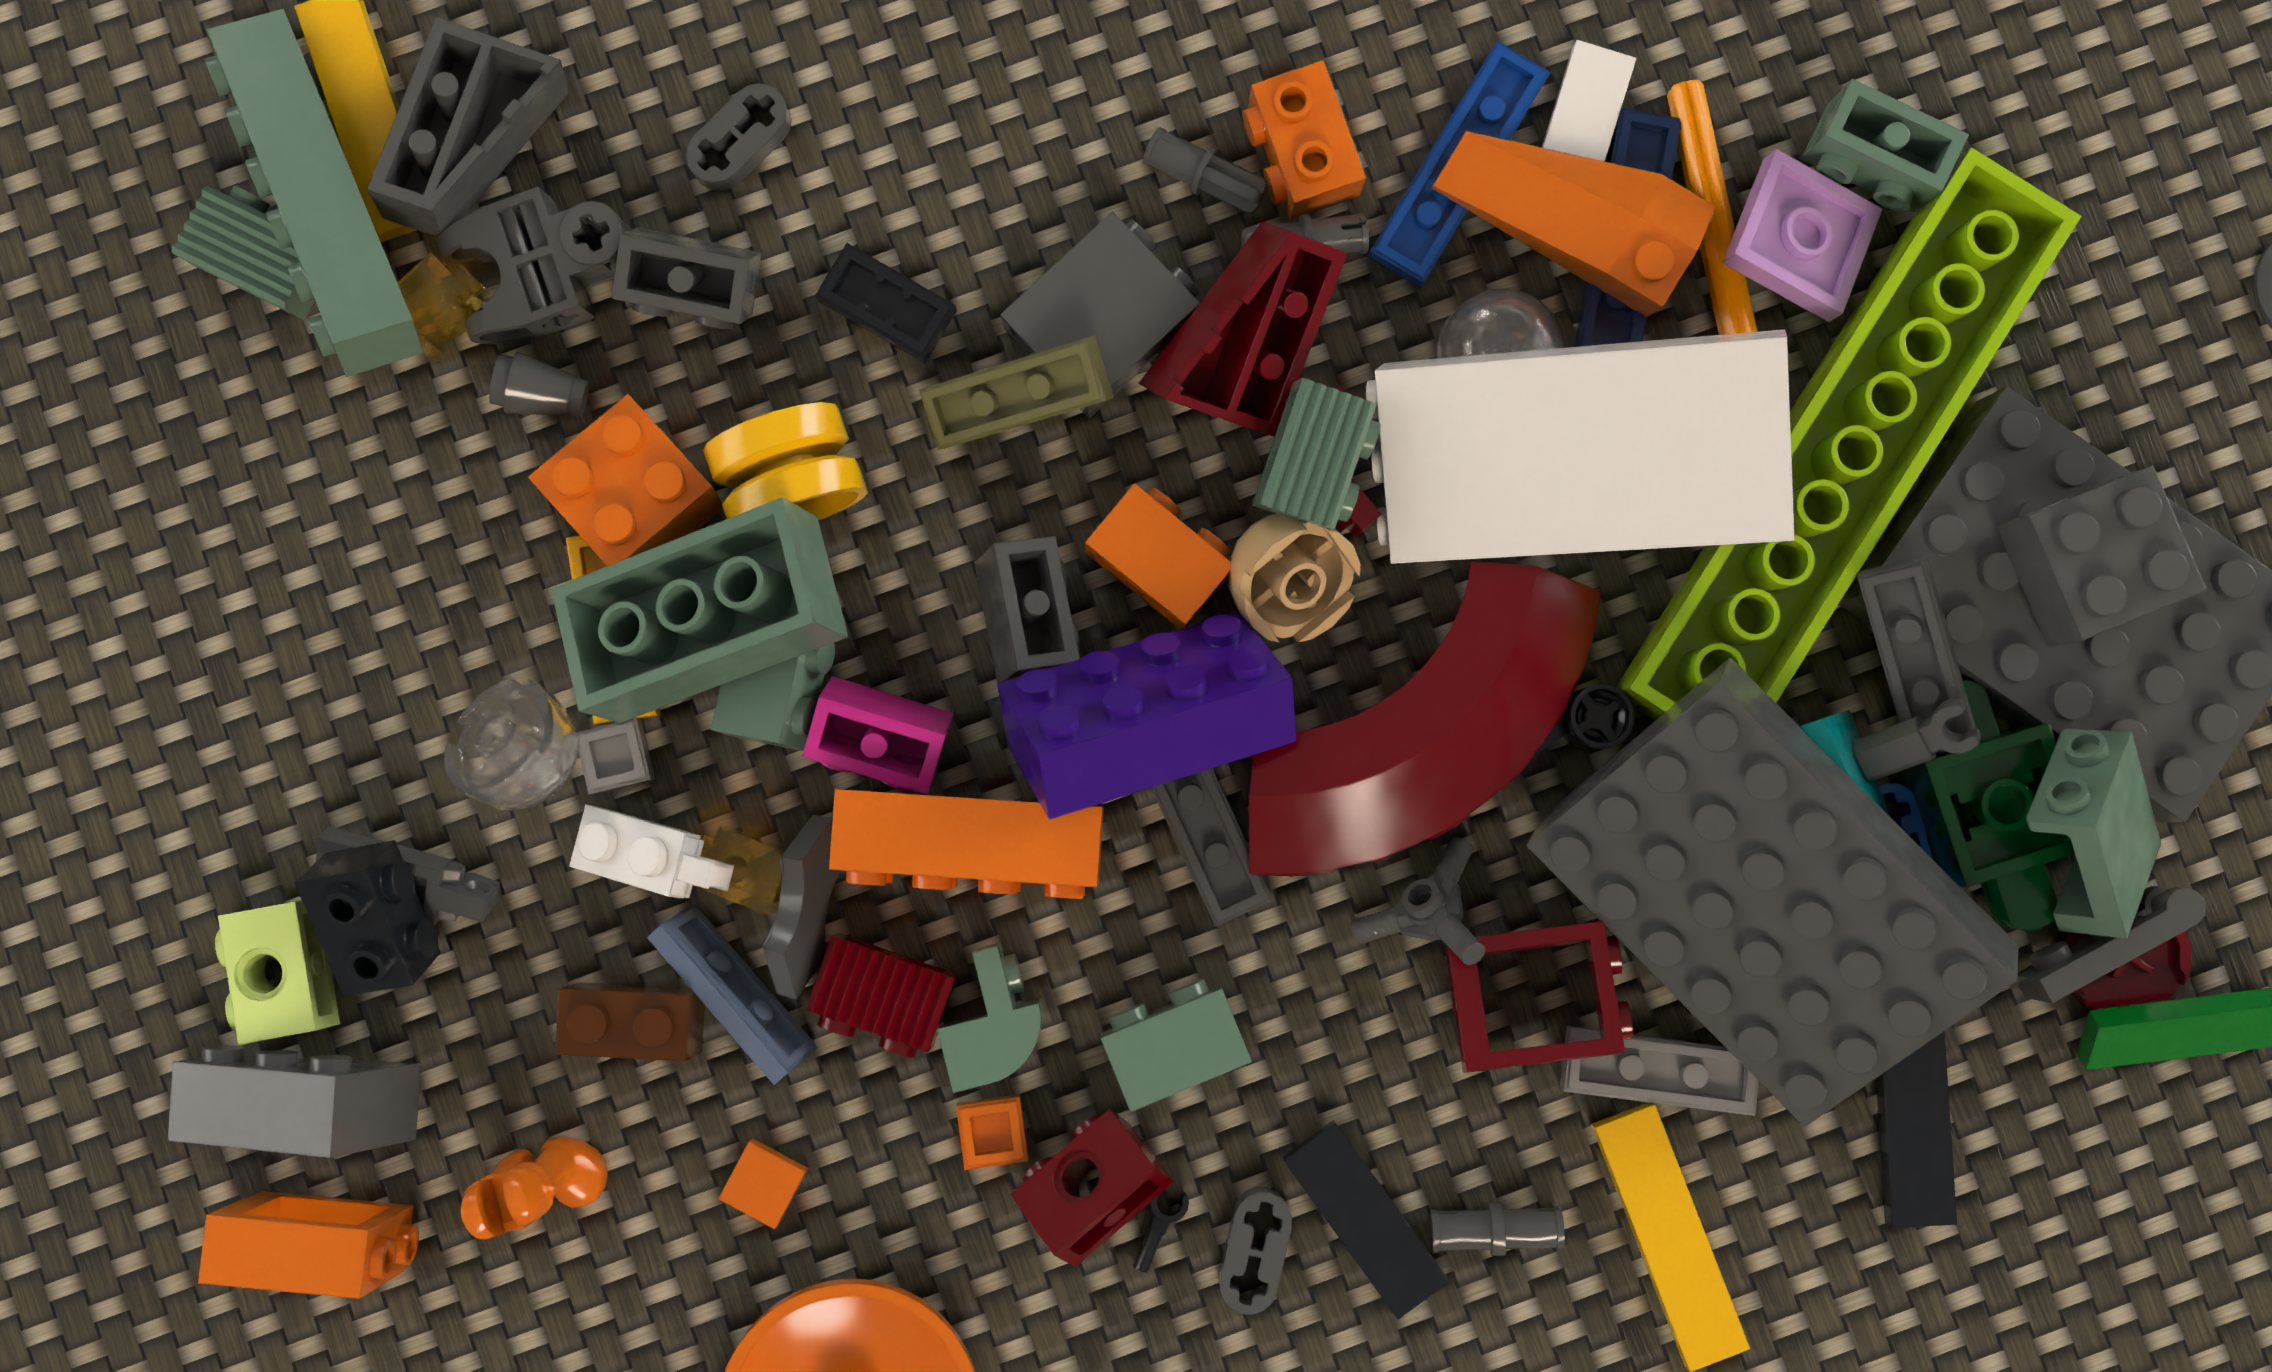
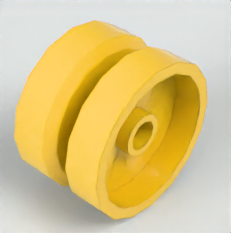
M818 402L803 404L764 414L723 431L707 442L703 449L713 481L718 485L735 487L722 504L726 519L783 497L816 515L819 521L849 508L862 500L868 493L860 467L855 458L836 455L849 440V436L839 408L835 403Z

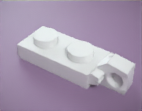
M585 805L569 865L572 868L675 898H689L693 885L707 889L713 887L728 891L734 865L700 856L704 841L700 840L701 835L591 805Z

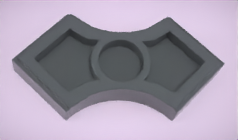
M813 814L779 859L782 877L780 901L773 926L762 945L778 995L797 999L823 961L826 953L825 922L832 890L841 870H829L833 818Z

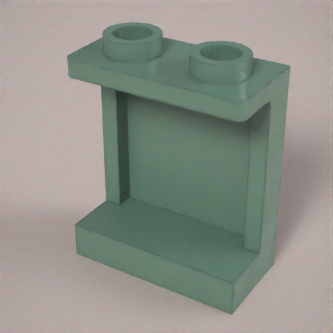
M2065 729L2059 736L2026 817L2029 829L2033 832L2065 834L2069 836L2076 855L2055 907L2054 918L2059 931L2127 939L2161 846L2133 734L2126 731Z

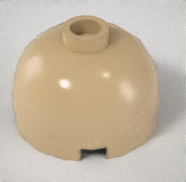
M1271 514L1252 524L1237 540L1229 559L1231 567L1228 577V588L1241 616L1267 640L1279 642L1276 637L1287 638L1293 636L1298 642L1311 640L1332 628L1350 608L1355 596L1349 589L1353 582L1354 572L1360 577L1361 564L1354 545L1336 529L1330 530L1288 516Z

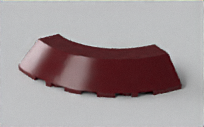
M1471 561L1463 600L1448 634L1423 668L1403 687L1379 704L1358 715L1331 725L1296 731V742L1254 755L1249 790L1250 875L1293 877L1334 873L1333 870L1370 861H1373L1374 864L1390 858L1391 854L1415 846L1426 839L1430 841L1450 831L1469 818L1470 813L1486 803L1500 789L1503 791L1535 757V752L1545 742L1555 724L1560 721L1567 710L1568 702L1581 674L1584 672L1593 642L1601 591L1539 566Z

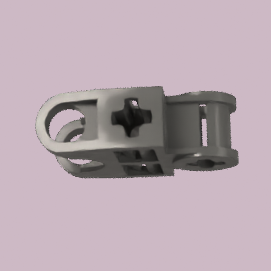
M535 187L482 206L447 227L437 238V245L443 261L447 263H465L479 259L481 264L497 263L500 270V283L494 295L481 303L483 310L470 315L464 321L470 341L480 344H501L535 339L595 318L586 288L614 279L620 234L632 230V228L621 220L612 208L600 202H583L559 212L556 202L540 187ZM605 231L607 234L601 237L602 248L594 251L592 248L599 245L597 235Z

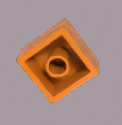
M629 394L624 396L528 476L531 482L607 566L693 533L723 509V503L712 485Z

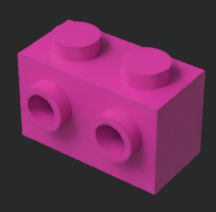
M831 676L818 698L802 757L818 761L822 765L836 771L854 772L881 780L886 785L895 789L917 791L928 795L954 713Z

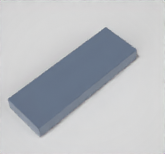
M692 904L660 924L647 937L773 1085L777 1084L818 1048L814 1041L696 905Z

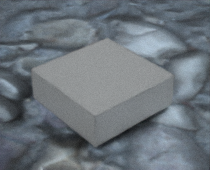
M633 718L621 723L616 722L574 733L588 795H595L655 780L641 718Z

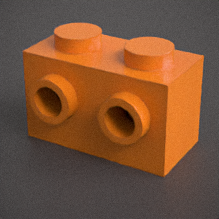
M1324 60L1252 84L1248 103L1249 108L1242 110L1245 129L1253 147L1263 146L1270 167L1263 169L1264 179L1268 183L1267 190L1274 205L1284 204L1289 221L1299 218L1301 214H1311L1360 197L1366 176Z
M1134 483L1085 542V553L1176 628L1188 627L1229 577L1231 561L1226 557L1231 551L1223 541L1209 530L1201 528L1195 533L1177 518L1181 513L1180 508L1164 493L1154 487L1146 493Z

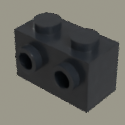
M395 840L326 852L294 882L343 997L411 986L441 953L438 947L436 929L427 920L416 893L413 872L404 863Z

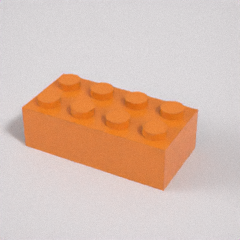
M835 789L829 870L846 871V883L885 886L886 883H893L894 874L912 875V888L951 890V888H957V879L963 878L978 879V892L1017 894V892H1021V882L1044 884V896L1083 899L1085 887H1097L1099 884L1104 807L1091 806L1049 820L1040 803Z

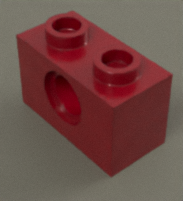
M1110 1108L1104 1114L1094 1115L1081 1123L1072 1135L1073 1140L1054 1157H1046L1035 1163L1025 1173L1023 1177L1024 1183L1010 1194L1052 1254L1075 1267L1174 1182L1130 1123ZM1098 1169L1099 1181L1096 1188L1089 1195L1080 1197L1079 1186L1081 1180L1088 1172Z

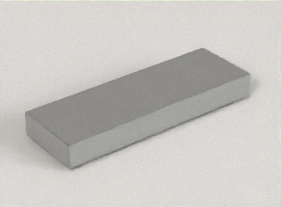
M1570 1025L1566 1027L1565 1043L1601 1039L1600 1029ZM1633 1034V1039L1624 1040L1626 1053L1562 1062L1559 1089L1564 1092L1751 1116L1756 1114L1759 1080L1724 1045Z

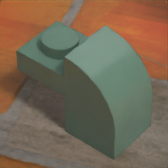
M1001 942L977 948L972 952L987 1012L942 1023L937 1029L953 1093L991 1084L1014 1073L1032 1053L1041 1032L1043 1023L1042 998L1016 1003L1014 994L1024 991L1022 974L1016 954L1005 956Z

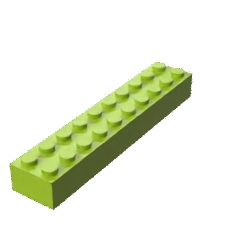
M1972 147L1957 159L1942 192L1916 211L1790 410L1794 541L1710 545L1703 548L1616 688L1629 697L1634 708L1656 721L1729 658L1777 703L2082 217L2081 215Z

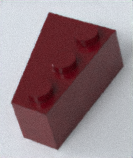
M1262 221L1138 384L1165 400L1275 437L1287 398L1290 394V388L1293 382L1299 380L1348 253Z

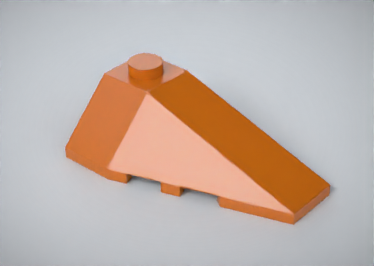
M1469 131L1464 133L1432 186V189L1591 285L1593 284L1601 291L1623 302L1631 309L1643 314L1646 318L1661 309L1668 300L1698 251L1716 206L1663 174Z

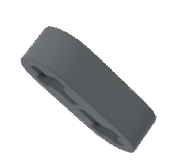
M761 83L746 86L733 96L692 137L686 150L687 165L701 185L709 190L719 192L732 189L740 184L786 138L790 132L792 119L790 110L780 92L770 85ZM755 105L762 110H766L773 105L770 112L774 121L768 127L760 122L751 126L753 120L749 110ZM736 141L725 154L730 163L726 169L721 171L718 167L712 166L706 170L709 163L704 155L708 150L713 148L716 152L722 153Z
M1268 1187L1252 1188L1245 1191L1238 1198L1233 1209L1219 1270V1287L1224 1302L1232 1310L1242 1315H1255L1263 1312L1273 1303L1278 1292L1291 1234L1292 1215L1287 1202L1279 1192ZM1261 1202H1268L1271 1205L1273 1216L1279 1218L1280 1221L1278 1226L1267 1225L1262 1244L1252 1243L1254 1236L1252 1221L1244 1217L1247 1211L1257 1212ZM1249 1255L1258 1257L1256 1266L1258 1279L1266 1284L1263 1289L1253 1288L1250 1297L1243 1298L1239 1295L1238 1285L1230 1280L1232 1275H1244Z

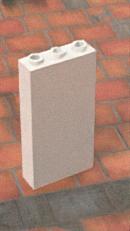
M1785 329L1388 362L1375 370V380L1367 381L1366 400L1377 404L1372 419H1379L1381 423V444H1376L1372 452V472L1375 483H1384L1386 507L1378 508L1382 515L1377 518V533L1380 545H1389L1391 564L1794 541L1788 347Z

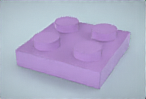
M1775 149L1762 161L1722 263L1830 322L1844 312L1882 208L1780 150Z

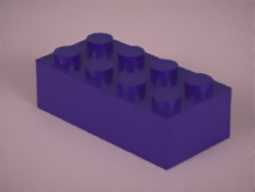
M1240 612L1229 615H1215L1199 624L1169 633H1155L1142 641L1109 651L1091 652L1082 659L1045 670H1031L1018 678L997 684L1008 748L1049 820L1297 741L1292 677L1256 631L1241 616Z

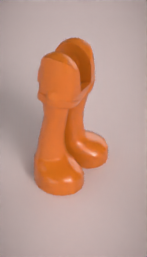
M567 1136L549 1138L542 1145L537 1159L529 1150L518 1149L502 1159L490 1175L474 1182L466 1189L461 1203L462 1221L468 1232L475 1238L490 1239L510 1230L525 1229L540 1219L552 1206L554 1195L559 1202L571 1208L586 1207L598 1199L606 1187L608 1177L606 1162L596 1148L583 1140Z

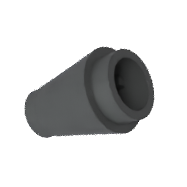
M518 351L514 357L500 354L496 360L491 378L489 402L490 404L503 406L505 414L571 415L581 418L587 402L589 381L579 379L575 375Z

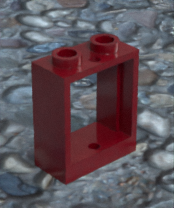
M1604 921L1476 937L1485 947L1484 955L1586 942L1601 1039L1490 1052L1477 963L1473 965L1464 964L1446 944L1444 945L1463 1073L1626 1053L1624 1040L1633 1039L1631 1012L1627 1000L1617 1001L1613 975L1622 974V957L1618 938L1615 935L1606 936Z

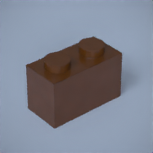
M585 982L559 988L555 1055L686 1062L702 1053L705 1005L691 988Z

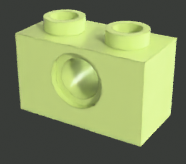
M302 901L218 916L220 930H218L215 937V949L219 962L222 966L226 967L230 994L226 998L225 1012L229 1026L232 1030L236 1031L238 1045L316 1031L340 1024L331 967ZM270 956L277 959L282 968V979L277 987L272 986L265 976V965Z

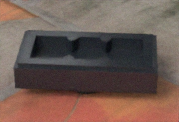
M848 243L845 244L815 295L819 303L925 364L957 312L956 305Z

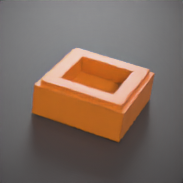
M1021 1094L957 1103L956 1110L964 1170L1029 1161Z
M752 1138L746 1145L718 1199L763 1224L776 1229L809 1168Z

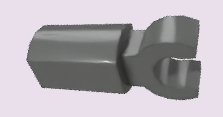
M1951 698L1943 701L1935 709L1931 718L1922 720V718L1917 716L1855 739L1853 741L1854 755L1866 779L1871 782L1932 760L1936 757V751L1939 750L1949 753H1965L1976 747L1981 739V733L1978 728L1969 730L1966 733L1957 734L1950 731L1945 723L1946 720L1964 713L1966 708L1964 699Z

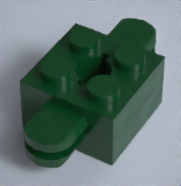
M1963 680L1976 729L1978 728L1981 733L1978 746L1965 753L1946 752L1936 754V757L1932 760L1899 772L1904 787H1907L1914 794L1926 830L1932 859L1960 887L1981 884L1991 917L1998 925L2025 931L2039 930L2053 921V913L2058 902L2046 862L2075 854L2069 836L2065 834L2033 832L2029 829L2026 819L2055 749L2056 741L2050 723L2019 725L2001 731L1986 688L1981 683Z

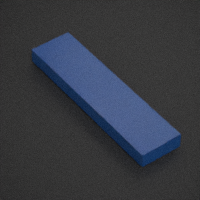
M1496 41L1368 254L1370 259L1419 288L1423 286L1468 211L1432 189V186L1466 131L1510 141L1551 73L1550 71Z

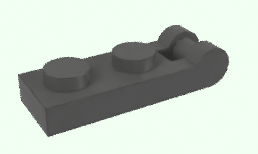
M2147 887L2144 890L2127 939L2087 934L2069 945L2065 941L2050 944L2034 952L2029 957L2032 965L2018 972L2016 982L2025 998L2054 1003L2197 925L2205 915L2206 905L2204 899L2199 892L2191 888Z

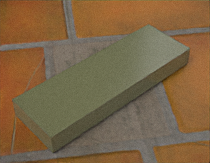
M1095 335L919 389L938 450L1114 398Z

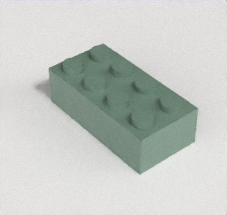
M783 497L551 588L578 711L618 723L848 638L818 518L816 515Z

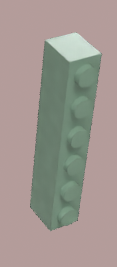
M284 9L207 29L217 55L204 58L219 97L233 94L237 106L224 110L239 147L253 144L257 157L247 159L245 163L259 198L273 195L278 209L265 213L280 250L294 247L299 262L286 266L301 303L315 299L321 315L309 318L308 321L322 356L325 357L337 353L345 376L349 377L423 353L411 314Z

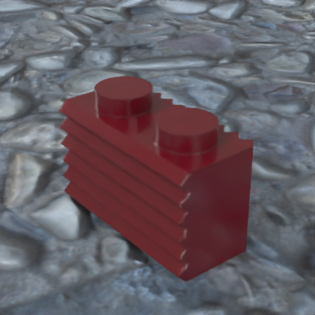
M837 933L830 938L806 1011L820 1015L817 1025L825 1030L843 1036L854 1037L858 1028L859 1030L881 1036L878 1044L880 1048L900 1056L915 1058L917 1049L929 1052L934 1047L938 1035L937 1029L942 1024L958 974Z

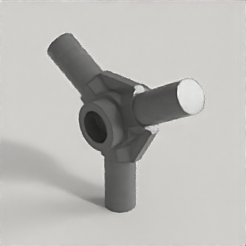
M1451 837L1433 875H1430L1428 879H1420L1411 883L1405 889L1402 899L1398 901V904H1395V907L1352 920V932L1358 944H1364L1401 932L1403 936L1430 941L1442 940L1466 965H1473L1480 961L1485 953V947L1461 923L1463 918L1461 890L1457 884L1474 850L1473 845L1463 838Z

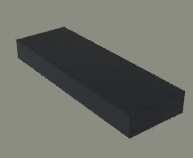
M1944 1031L1876 1078L1885 1224L1893 1228L1957 1225Z
M1334 1120L1282 1157L1285 1164L1398 1320L1450 1282Z

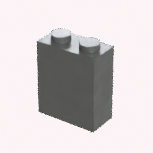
M1112 211L1000 315L1005 331L1028 355L1095 335L1112 392L1115 396L1166 348L1199 305L1195 297L1200 292L1195 283L1181 268L1174 265L1168 270L1152 253L1156 249L1154 241L1137 222L1130 220L1125 225ZM1109 400L1080 408V410L1090 419Z

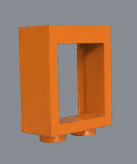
M260 1191L206 1215L198 1283L361 1299L407 1269V1265L413 1262L419 1241L418 1227L412 1225L414 1205Z

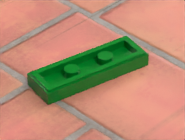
M2272 988L2090 1010L2077 1055L2085 1069L2092 1070L2272 1047Z

